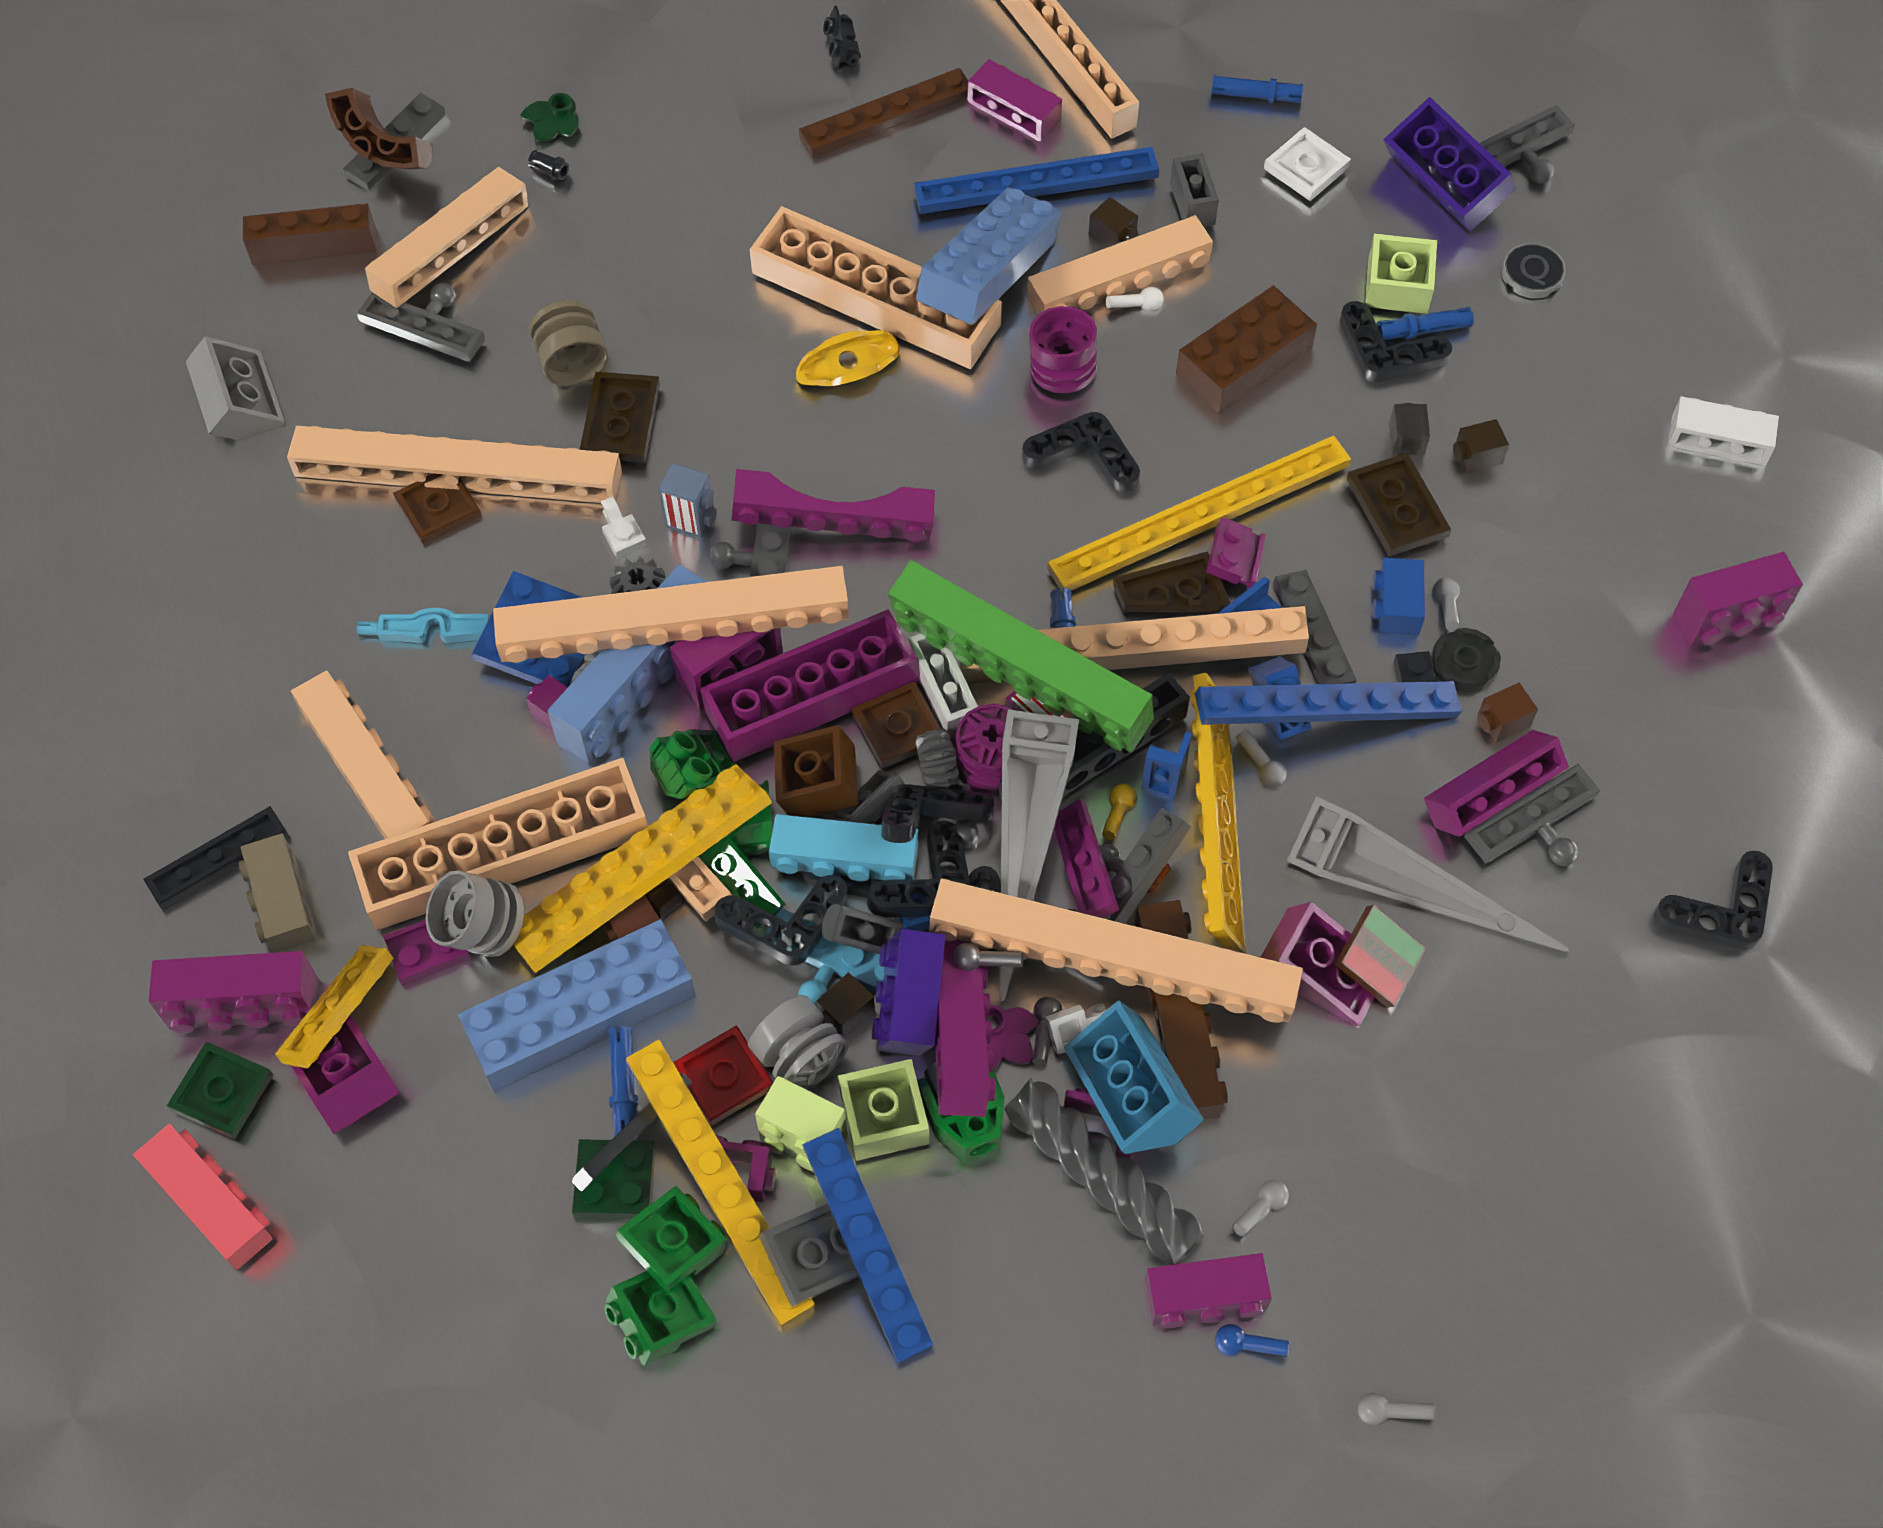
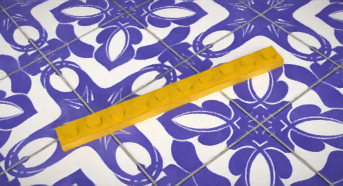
M1333 435L1048 562L1047 569L1062 593L1063 588H1068L1072 591L1217 526L1221 517L1231 520L1349 467L1351 458Z

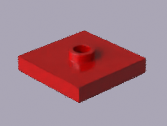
M737 1025L673 1062L679 1074L684 1073L693 1082L688 1089L710 1126L768 1093L774 1083L762 1063L749 1049L748 1042Z

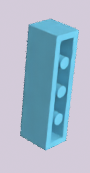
M775 814L769 849L771 868L787 874L802 871L812 872L819 877L827 875L848 876L856 881H866L868 879L914 880L919 845L918 829H916L914 838L911 841L893 843L881 837L882 825Z

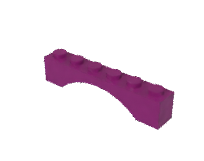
M736 469L731 521H740L744 524H769L780 528H807L811 531H835L846 535L864 534L873 535L877 538H902L913 542L929 541L934 522L935 490L900 487L889 494L871 500L834 502L798 492L782 483L770 472Z

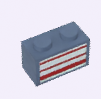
M672 463L659 487L665 526L702 538L707 526L712 527L717 515V509L714 508L713 504L714 490L711 489L709 474Z

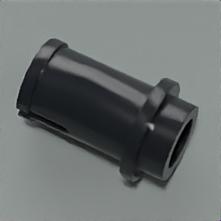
M538 150L532 151L528 161L532 162L528 164L530 169L545 173L554 181L566 178L569 164L565 162L564 158H554Z

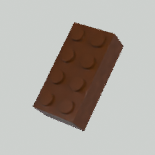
M1273 285L1179 349L1176 374L1220 413L1313 347L1317 323Z

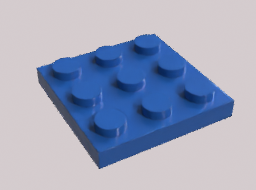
M513 571L495 608L583 597ZM492 612L472 652V659L536 684L541 683L550 675L566 687H569L574 672L583 665V657L586 654L573 653L561 655L557 658L526 659L520 663L501 662L495 642L494 612Z

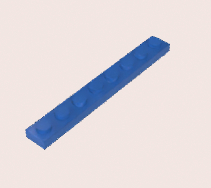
M1153 147L916 182L914 183V192L919 213L925 214L990 204L1007 187L1021 190L1030 197L1159 178V166Z
M1454 681L1199 687L1195 692L1202 725L1457 718L1462 712Z

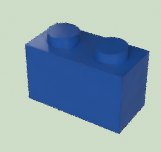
M1383 558L1380 571L1375 570L1373 575V590L1378 591V599H1375L1373 604V619H1378V633L1419 635L1425 619L1424 560Z

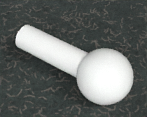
M1147 287L1140 294L1107 296L1106 306L1108 309L1142 307L1147 311H1155L1163 305L1164 297L1158 288Z

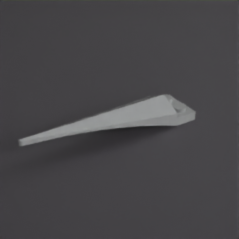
M1016 710L1007 711L1002 749V894L1031 901L1034 900L1074 760L1079 719ZM1000 966L999 998L1001 1002L1006 998L1014 967Z
M1316 796L1287 862L1323 878L1563 952L1569 951L1568 947L1357 815Z

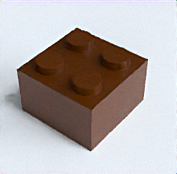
M840 725L774 741L776 802L787 815L812 817L858 805L855 745Z

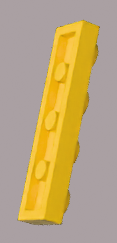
M366 945L359 947L275 1053L282 1064L309 1068L318 1059L321 1051L332 1037L339 1032L346 1019L362 1002L364 996L374 983L381 978L385 969L394 959L387 948Z

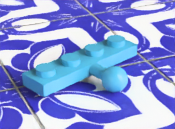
M781 909L776 917L788 923L794 914ZM802 919L803 923L808 926L818 925L807 919ZM771 927L768 928L764 937L772 932ZM779 933L778 938L782 940V934ZM823 936L805 960V962L820 969L813 980L806 981L801 985L798 996H808L817 1006L816 1001L827 992L826 986L831 977L835 975L842 978L848 972L868 991L876 994L878 982L883 981L885 968L879 965L880 954L832 942ZM795 942L792 946L787 945L788 951H792L794 948L799 949V943Z

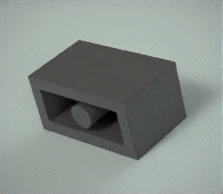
M1203 153L1173 158L1170 184L1182 220L1196 215L1203 227L1215 225L1219 199Z

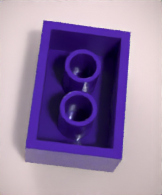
M900 929L887 941V945H882L879 965L880 967H885L883 981H879L877 984L875 997L876 1003H881L879 1018H874L872 1026V1040H877L876 1050L920 1056L934 1047L945 944L944 934Z

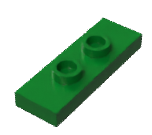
M728 835L698 856L732 895L740 897L774 916L786 905ZM758 924L755 928L763 929L766 924Z

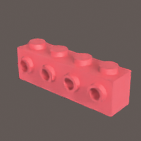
M169 1123L132 1155L237 1271L273 1240L265 1229L270 1222L256 1206L249 1211L241 1203L246 1198V1195L232 1180L226 1185L221 1181L218 1175L223 1170L209 1155L201 1159L194 1151L200 1145L186 1129L178 1133Z

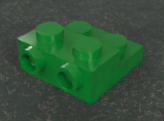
M674 1186L625 1223L616 1233V1238L666 1292L689 1274L697 1275L724 1253L727 1241L722 1227L716 1221H710L700 1211L697 1201L690 1194H684L677 1186Z
M645 1271L612 1286L605 1300L607 1304H605L604 1310L608 1321L613 1326L620 1325L626 1335L624 1337V1346L628 1355L632 1359L639 1357L643 1366L677 1351L681 1343L714 1328L717 1322L690 1275L666 1292L648 1271Z

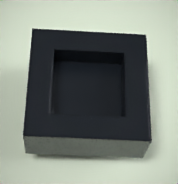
M1429 651L1395 655L1394 665L1398 682H1436Z

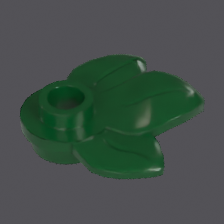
M566 93L553 94L548 101H536L526 107L520 114L523 120L535 123L534 138L538 142L551 141L559 133L570 137L576 132L579 121L575 116L576 104Z

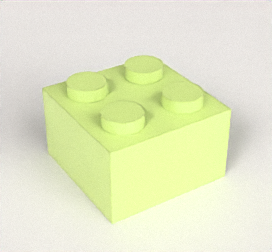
M1374 234L1368 258L1365 305L1370 308L1428 314L1435 285L1437 240Z
M912 1059L838 1075L843 1108L845 1109L846 1121L856 1161L929 1144V1126Z
M777 1076L755 1113L762 1143L766 1147H770V1150L776 1154L781 1155L782 1152H785L795 1157L796 1163L809 1171H813L802 1147L803 1143L836 1128H839L844 1141L848 1136L845 1109L780 1076Z

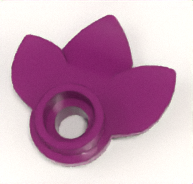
M990 1005L989 1014L985 1016V1021L994 1020L998 1023V1026L992 1029L990 1044H987V1049H993L994 1052L993 1070L996 1069L1002 1059L1014 1064L1030 1063L1032 1061L1033 1049L1027 1033L1037 1027L1039 1020L1030 1011L1021 1007L1004 1010L997 1005Z

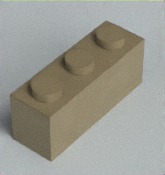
M283 833L241 846L244 860L239 861L238 864L244 881H250L252 888L246 894L251 910L253 912L258 911L260 921L255 923V929L260 942H267L273 953H277L316 940L292 850Z

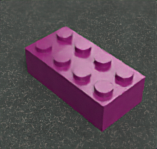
M303 951L152 960L148 1002L169 1030L179 1033L192 1032L194 1028L207 1027L222 1031L230 1029L231 1026L238 1025L264 1028L270 1023H284L297 1026L318 1000L319 978Z

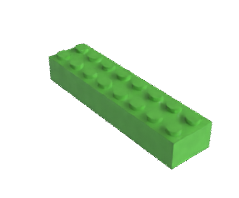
M910 560L888 592L892 610L897 620L896 623L902 629L909 633H914L915 631L926 636V641L937 649L942 650L945 647L955 653L954 656L965 665L972 666L975 664L984 669V673L995 682L1001 683L1005 681L1014 686L1013 689L1017 694L1028 700H1031L1032 697L1044 703L1043 707L1053 715L1060 717L1063 714L1069 718L1079 719L1078 728L1088 734H1091L1092 731L1104 737L1103 741L1115 750L1121 751L1123 748L1132 753L1154 719L1152 694L912 560Z

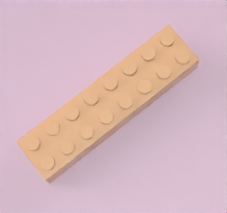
M781 206L750 248L752 274L877 329L888 331L893 336L970 370L1001 326L1002 301L997 300L973 325L916 300L922 266Z
M623 758L348 851L366 912L377 931L426 914L427 903L432 889L439 879L448 872L461 870L483 878H491L496 881L512 884L621 846L630 840L635 833L647 828L648 825Z

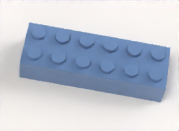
M1007 187L921 268L916 300L973 325L1055 243L1062 210L1052 206L1047 201L1037 200L1025 195L1021 190Z
M679 564L658 588L705 583L707 581ZM676 641L666 642L662 645L646 644L631 646L624 650L615 648L601 650L547 710L557 744L588 765L596 757L604 755L610 746V741L618 732H623L631 723L632 716L640 707L643 708L649 704L654 691L661 683L668 682L673 676L674 666L670 647Z
M660 919L459 1013L458 1016L493 1092L609 1038L608 1030L612 1027H616L617 1032H620L619 1026L632 1027L695 997L696 994L692 978Z

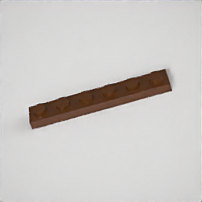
M960 68L954 69L799 128V137L812 157L818 156L968 98V79Z

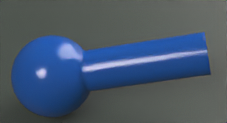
M1235 1324L1223 1325L1215 1336L1217 1348L1228 1356L1238 1355L1243 1350L1287 1357L1290 1353L1289 1340L1245 1334L1243 1329Z

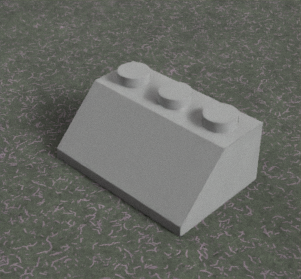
M204 336L186 360V364L208 433L219 437L240 440L281 427L285 421L261 350Z

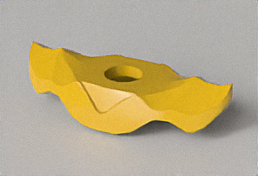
M885 330L846 332L827 339L818 347L808 352L797 367L796 380L798 383L808 386H836L855 382L871 376L886 367L898 357L900 347L896 338ZM843 353H852L857 358V365L852 369H845L840 365L839 357Z

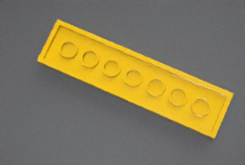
M1202 673L1193 675L1194 689L1190 690V701L1196 712V720H1192V732L1195 740L1198 742V751H1194V763L1197 771L1200 772V782L1196 783V794L1199 802L1202 803V814L1198 815V826L1201 834L1204 835V846L1200 847V857L1204 868H1206V879L1202 880V890L1205 899L1208 901L1209 912L1204 914V922L1207 932L1216 938L1220 947L1246 954L1230 724H1201L1195 692L1199 687L1215 686L1208 674Z
M737 764L722 771L712 785L692 792L682 803L672 810L664 812L654 823L644 830L635 833L626 843L613 852L604 855L595 865L585 872L576 875L571 882L554 894L545 897L539 905L523 915V924L513 946L534 973H537L770 805L772 801L767 792Z

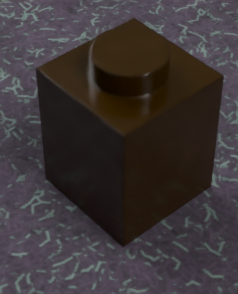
M1109 197L1090 214L1088 235L1107 248L1138 236V215Z
M1497 419L1460 428L1457 440L1453 445V451L1457 461L1462 462L1466 473L1503 464L1509 443Z
M849 972L816 1001L817 1008L824 1016L822 1024H833L837 1034H841L844 1038L875 1011L874 996Z

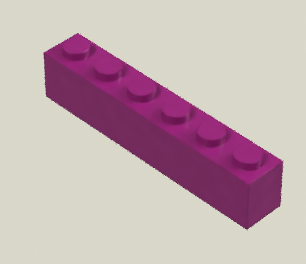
M957 939L955 941H945L935 1035L939 1115L985 1117L988 1101H994L996 1093L995 1078H989V1072L993 1070L994 1052L993 1049H987V1044L991 1042L992 1024L991 1021H985V1016L989 1014L990 997L989 994L983 993V989L987 987L988 970L987 967L981 966L970 971L958 968L953 962V952L960 944L969 942Z

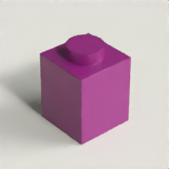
M550 675L541 683L535 684L526 698L531 716L553 730L547 710L568 687Z

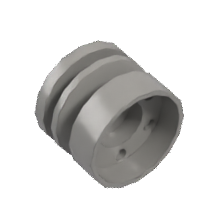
M461 870L451 871L440 878L431 891L425 917L427 932L433 942L444 947L467 950L471 953L488 957L500 956L509 950L518 938L523 924L524 906L522 896L517 888L507 882L483 878Z
M805 995L793 997L774 1009L756 1027L748 1042L749 1049L765 1067L774 1066L772 1074L775 1079L777 1076H780L806 1090L815 1086L831 1073L845 1056L849 1045L841 1034H837L833 1024H822L824 1019L822 1012Z

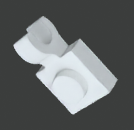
M613 496L601 501V505L604 508L602 510L609 523L602 527L603 534L616 558H621L646 547V538L634 516L630 514L623 518Z
M1103 1003L1091 1006L1086 1012H1084L1080 1005H1076L1045 1016L1052 1045L1057 1054L1066 1052L1064 1047L1106 1011Z

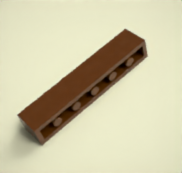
M1180 900L1137 906L1136 927L1188 939V934L1192 931L1190 915L1188 912L1182 911ZM1149 988L1162 1051L1203 1119L1220 1117L1223 1105L1228 1103V1094L1225 1082H1219L1216 1069L1220 1068V1056L1217 1046L1211 1047L1209 1034H1213L1210 1012L1204 1013L1203 1005L1190 1001L1188 997L1177 994L1161 995Z

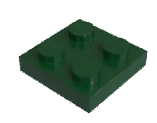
M205 1042L166 1106L171 1112L232 1139H236L274 1074L270 1069Z
M579 1139L576 1174L611 1140ZM634 1140L582 1192L574 1185L573 1216L633 1218L647 1208L652 1200L655 1142Z

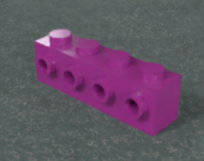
M1532 730L1424 797V801L1434 827L1460 837L1568 769L1569 765L1559 737Z

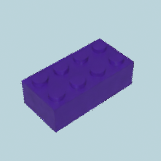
M1431 97L1425 100L1383 139L1389 154L1469 232L1517 189L1512 174Z

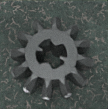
M639 556L637 562L632 563L626 558L625 567L615 566V576L610 577L611 593L657 589L666 579L665 572L662 568H657V564L653 559L644 563V559Z
M944 729L927 731L925 734L918 735L915 744L925 785L949 788L951 785L958 784L960 776L949 733Z

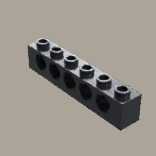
M1169 672L1143 688V690L1152 694L1154 719L1134 751L1187 717L1190 696ZM1079 729L1077 731L1074 760L1063 797L1129 755L1130 752L1123 748L1121 751L1115 750L1103 741L1104 737L1093 731L1091 734H1088ZM1000 779V786H999V800H1000L1001 802H1002V779Z

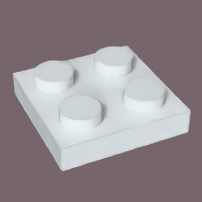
M1304 127L1265 160L1264 169L1311 201L1349 168L1351 159Z

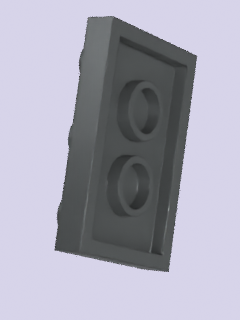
M828 1204L763 1231L759 1235L791 1307L859 1277Z

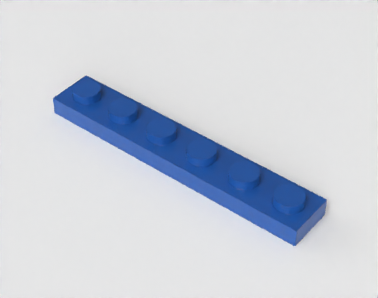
M839 1128L803 1143L802 1147L896 1361L900 1362L934 1346Z

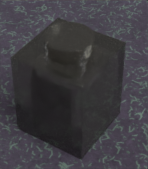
M1394 404L1389 421L1392 455H1402L1405 453L1409 455H1425L1430 439L1427 404Z

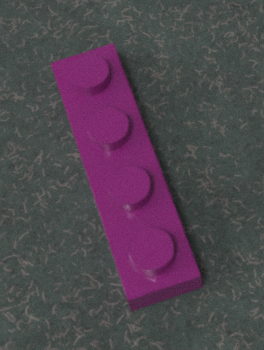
M1079 799L1058 812L1054 830L1078 912L1104 919L1117 912L1119 907L1088 807Z

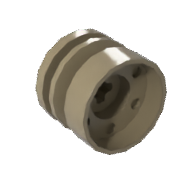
M562 300L551 303L539 310L531 319L529 325L530 336L538 353L544 375L551 383L560 386L579 385L593 379L595 371L602 372L606 368L609 360L608 352L602 335L599 333L593 311L586 303L577 300Z

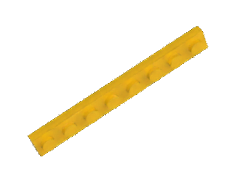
M658 1039L627 1057L626 1062L779 1325L786 1324L813 1307L815 1304L812 1298L791 1307L759 1238V1235L763 1231L770 1229L660 1040Z

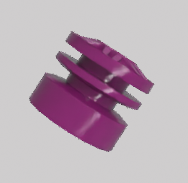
M1069 306L1049 308L1038 314L1031 323L1029 332L1031 351L1030 371L1034 381L1043 389L1053 393H1071L1089 385L1096 375L1097 327L1093 318L1085 311Z
M994 703L979 705L968 711L958 724L956 732V761L959 776L964 784H969L973 787L974 792L986 793L991 796L999 795L1000 779H1002L1003 737L1007 711L1013 710L1008 706Z

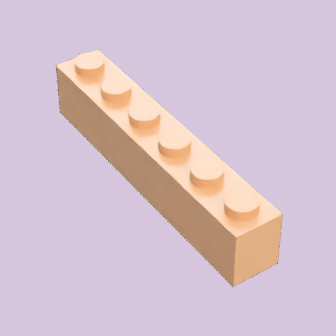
M500 167L484 176L478 183L466 192H463L449 205L439 210L437 214L418 226L408 236L394 244L392 248L365 267L370 291L395 308H398L528 207L525 183Z
M1194 215L1028 277L1027 298L1037 315L1046 309L1058 306H1069L1080 310H1087L1096 304L1106 301L1107 296L1123 295L1136 289H1143L1152 283L1166 278H1173L1179 273L1192 268L1202 267L1210 262L1213 241L1197 216Z
M326 670L291 690L298 708L385 839L435 822L426 805L423 804L419 807L415 802L414 798L418 797L410 781L408 779L401 781L397 775L401 770L391 753L384 756L380 750L384 744L375 729L367 730L363 723L367 719L359 705L356 703L351 706L347 698L350 697V693L341 679L334 681Z

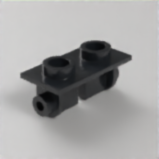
M834 6L830 16L826 17L824 21L823 32L827 36L829 44L828 53L832 57L834 69L838 70L841 62L848 63L850 66L857 65L861 58V53L857 41H854L856 35L852 19L846 14L839 15L838 7Z

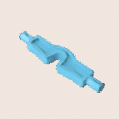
M426 608L414 614H382L379 616V621H358L357 634L378 635L382 642L421 644L426 641L431 627L440 626V637L445 643L478 641L489 620V615L455 614L444 608Z

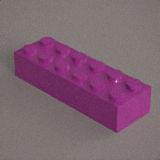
M887 609L700 688L705 712L733 763L773 746L774 741L799 735L852 712V707L913 681L915 684L920 683L919 660L891 612Z

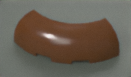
M354 88L325 94L329 113L335 127L341 131L349 142V146L366 159L388 168L404 170L428 168L431 164L433 157L432 144L416 136H392L379 122L369 95Z

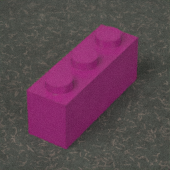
M990 59L968 80L969 103L1040 142L1061 121L1062 98Z
M1263 1253L1147 1268L1145 1275L1152 1325L1162 1323L1164 1328L1183 1326L1186 1324V1320L1201 1318L1203 1323L1217 1322L1223 1320L1225 1315L1240 1313V1317L1243 1318L1259 1316L1263 1314V1310L1268 1309L1272 1299Z

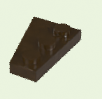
M1208 551L1113 578V587L1124 612H1220L1231 602L1220 578L1206 572L1210 557Z

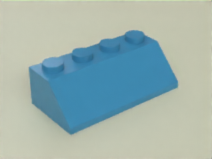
M1118 1000L1064 1047L1123 1153L1129 1154L1174 1145L1204 1121L1144 1019Z

